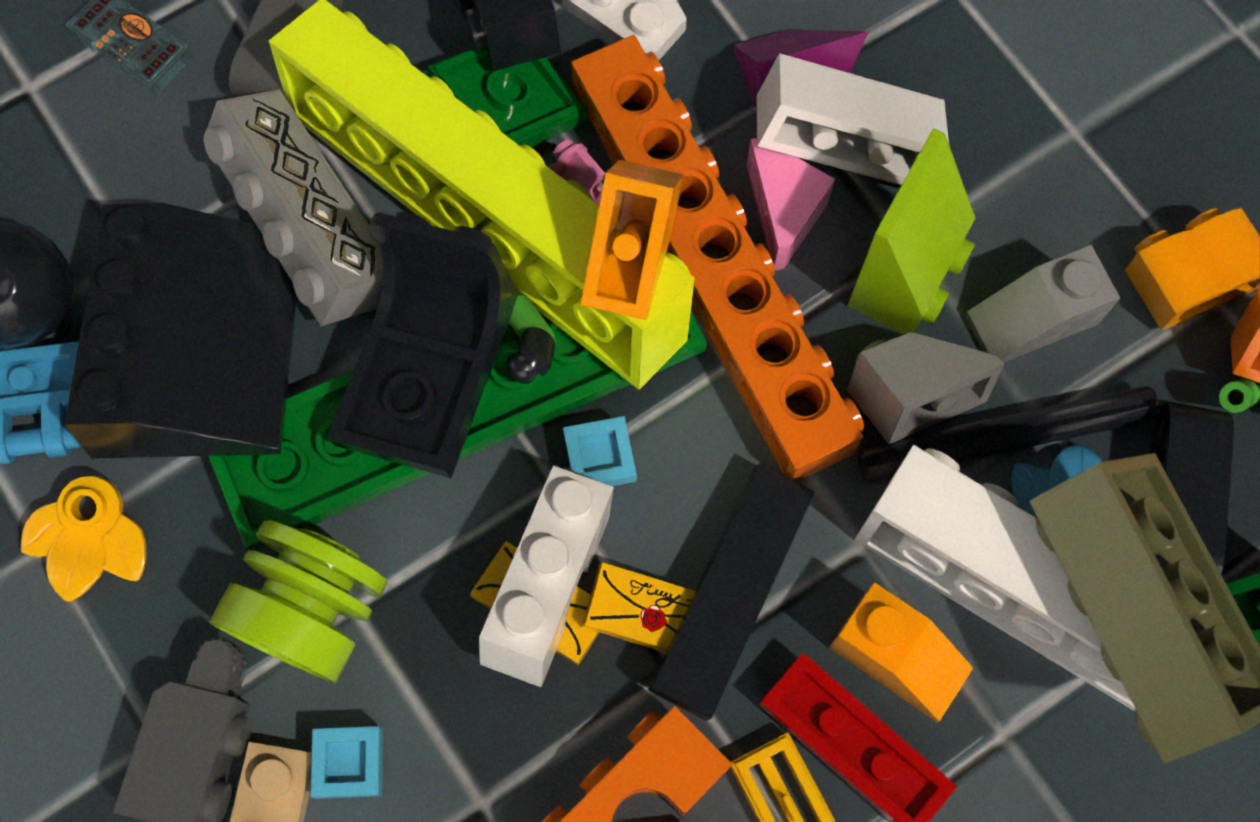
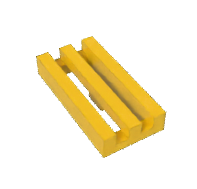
M788 732L731 762L733 765L730 768L758 822L776 821L749 771V768L756 764L761 769L787 821L804 822L771 759L773 755L779 752L784 757L817 822H836Z

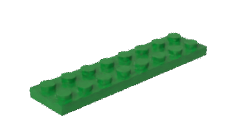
M692 312L690 315L688 341L657 372L706 351L707 341ZM540 313L554 332L556 338L552 366L545 376L538 374L531 383L521 384L512 376L506 366L508 356L519 350L518 342L520 339L508 323L458 461L630 385V383ZM354 370L286 399L281 454L208 456L247 550L257 551L267 546L256 536L264 520L274 521L292 528L306 529L430 474V472L337 447L327 438Z

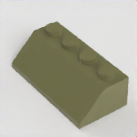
M1155 453L1100 462L1029 500L1037 516L1036 528L1041 540L1059 558L1069 578L1068 590L1072 601L1080 612L1089 617L1102 642L1101 654L1107 669L1117 680L1123 683L1136 709L1135 721L1138 730L1144 740L1150 746L1156 748L1163 764L1240 735L1260 723V646Z

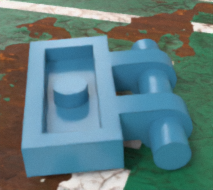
M79 341L0 351V465L14 463L17 456L46 453L49 458L70 456L73 449L83 448L65 426ZM41 413V428L13 432L12 417Z

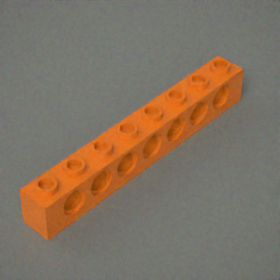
M635 34L572 61L573 92L589 110L587 118L613 165L618 160L684 174L679 198L693 197L701 203L700 206L692 209L682 208L677 205L667 252L677 256L687 266L690 274L695 277L691 308L783 475L799 482L854 455L863 439L861 431L864 430V423L861 414L854 402L849 397L842 399L831 380L834 377V371L826 352L818 344L812 346L802 330L804 318L798 303L790 293L783 295L773 279L775 267L770 254L762 243L754 245L744 228L747 226V219L741 203L734 194L731 193L726 196L717 180L719 178V170L713 154L706 145L698 147L690 133L692 123L685 105L679 98L672 100L663 85L665 84V75L657 56L652 51L645 53ZM629 103H639L646 108L640 111H629L624 109L623 106ZM663 149L671 152L673 156L660 160L651 157L648 153L653 150ZM708 245H719L725 248L729 255L721 259H713L706 256L701 249ZM737 294H745L755 299L758 306L751 310H741L734 307L728 299ZM767 344L776 345L786 353L787 359L777 363L769 362L758 354L757 349ZM793 396H804L814 403L817 412L810 416L797 415L789 409L786 400Z

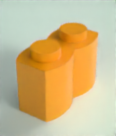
M1218 208L1210 209L1192 219L1185 226L1187 231L1170 236L1167 230H1162L1145 238L1134 248L1137 254L1124 271L1161 330L1182 324L1211 308L1234 301L1260 288V236L1242 208L1233 209L1222 214Z

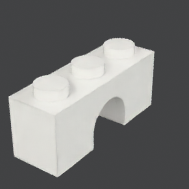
M554 465L552 466L479 636L480 665L542 687L565 630L567 613L578 581L583 571L588 573L608 523L613 486Z

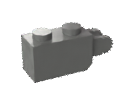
M212 638L211 641L205 640V644L203 646L199 645V651L195 652L197 659L192 661L185 685L170 681L153 691L113 813L146 822H221L223 820L232 794V785L226 783L234 756L241 757L244 753L252 731V718L247 717L250 705L238 699L244 680L242 673L247 670L245 669V664L248 663L244 660L246 655L240 653L241 650L239 648H235L231 643L225 642L222 638L219 640Z

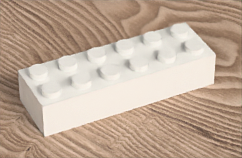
M913 445L854 540L1135 711L1136 709L1123 683L1109 672L1101 654L1102 642L1089 617L1080 612L1072 601L1068 590L1069 578L1059 558L1041 540L1036 528L1037 518L1017 507V499L1007 490L991 483L980 485L960 473V466L948 455L935 449L923 451Z

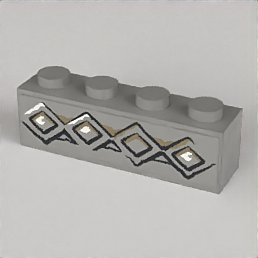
M271 90L217 101L208 128L204 134L203 141L206 152L211 161L219 165L230 182L238 204L249 212L263 234L264 243L269 253L278 258L289 275L298 299L309 307L320 326L376 310L383 282V258L380 245L370 230L368 222L281 90Z

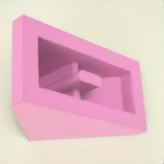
M753 138L750 141L746 167L767 251L771 256L775 270H781L786 267L828 205L835 179L798 157L757 147V138Z

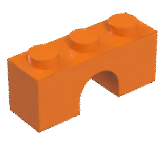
M676 706L664 717L654 709L628 735L627 738L634 747L616 765L609 757H606L581 782L579 786L587 795L569 813L559 805L542 822H612L618 806L628 797L638 793H652L662 797L683 817L733 764Z

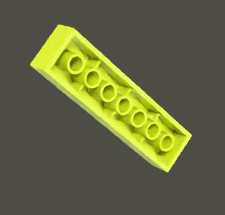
M318 0L269 40L285 98L304 127L413 213L428 221L432 226L452 231L458 226H466L477 229L489 236L507 269L518 295H527L540 313L635 388L640 390L688 341L695 277L690 274L687 266L677 256L666 252L646 320L580 305L599 205L593 201L589 192L578 182L571 179L566 181L548 168L542 157L533 148L525 144L519 146L503 134L494 120L481 110L473 111L455 98L451 89L441 79L435 76L427 77L410 63L407 56L397 46L391 43L385 45L370 34L356 15L349 11L342 13L328 1Z

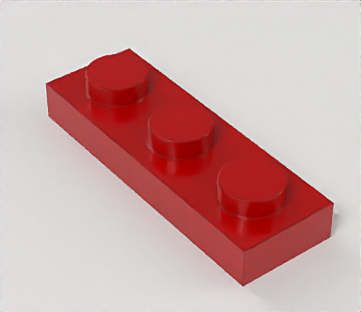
M805 653L798 657L759 703L760 707L891 822H930L958 787Z

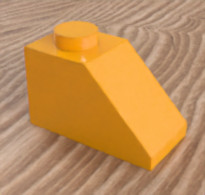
M618 160L606 172L580 305L643 320L647 319L671 238L684 174Z
M875 582L863 595L828 648L936 723L941 720L973 669L970 663L929 618Z

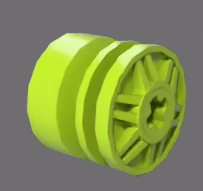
M264 520L256 536L265 545L280 553L278 559L254 550H247L243 560L255 572L266 579L263 587L259 590L247 585L230 583L209 623L276 659L322 680L336 684L356 645L346 634L334 627L333 624L338 615L350 619L368 621L372 614V609L349 595L352 589L371 597L380 598L387 585V579L367 566L355 552L326 536L305 528H292L274 521Z

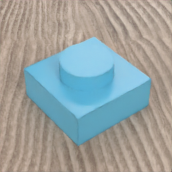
M625 416L563 427L571 472L610 486L637 482V473Z
M381 727L312 729L311 798L382 796L383 729Z

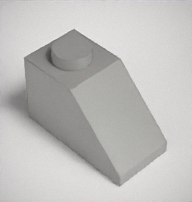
M1089 245L1036 266L968 310L965 317L983 352L997 355L1004 363L1098 325L1119 301L1120 296L1093 246Z
M909 332L887 342L885 340H877L866 346L857 356L856 366L847 392L886 442L892 444L986 403L1004 363L994 354Z

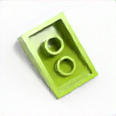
M933 128L874 235L847 307L902 335L909 332L915 333L921 320L931 325L934 324L950 294L939 288L947 271L957 276L960 275L975 246V243L965 239L976 217L945 133Z

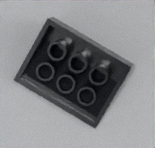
M166 203L103 205L65 419V426L91 459L281 454L297 295L293 282L282 264L266 248L263 234L256 224Z

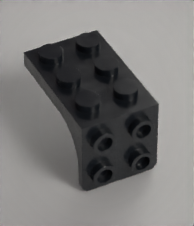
M397 212L395 216L375 213L369 228L377 239L382 252L383 282L381 296L372 326L327 438L337 447L452 478L519 295L490 237L483 232L466 226H458L454 231L432 226L425 219L408 212Z

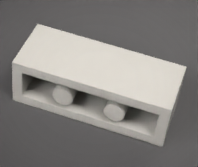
M779 53L757 94V147L891 183L903 184L933 128L945 133L949 143L944 100Z

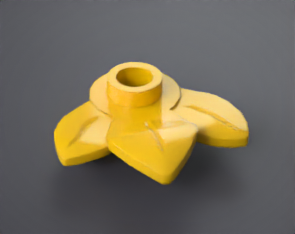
M82 476L69 482L61 491L57 502L40 507L31 514L22 532L21 552L29 556H47L46 571L48 580L55 592L67 602L77 600L90 590L101 577L103 570L129 581L140 580L145 570L147 554L143 529L134 520L123 514V500L119 490L113 483L103 477ZM85 496L91 497L96 503V513L91 519L84 518L79 510L80 502Z

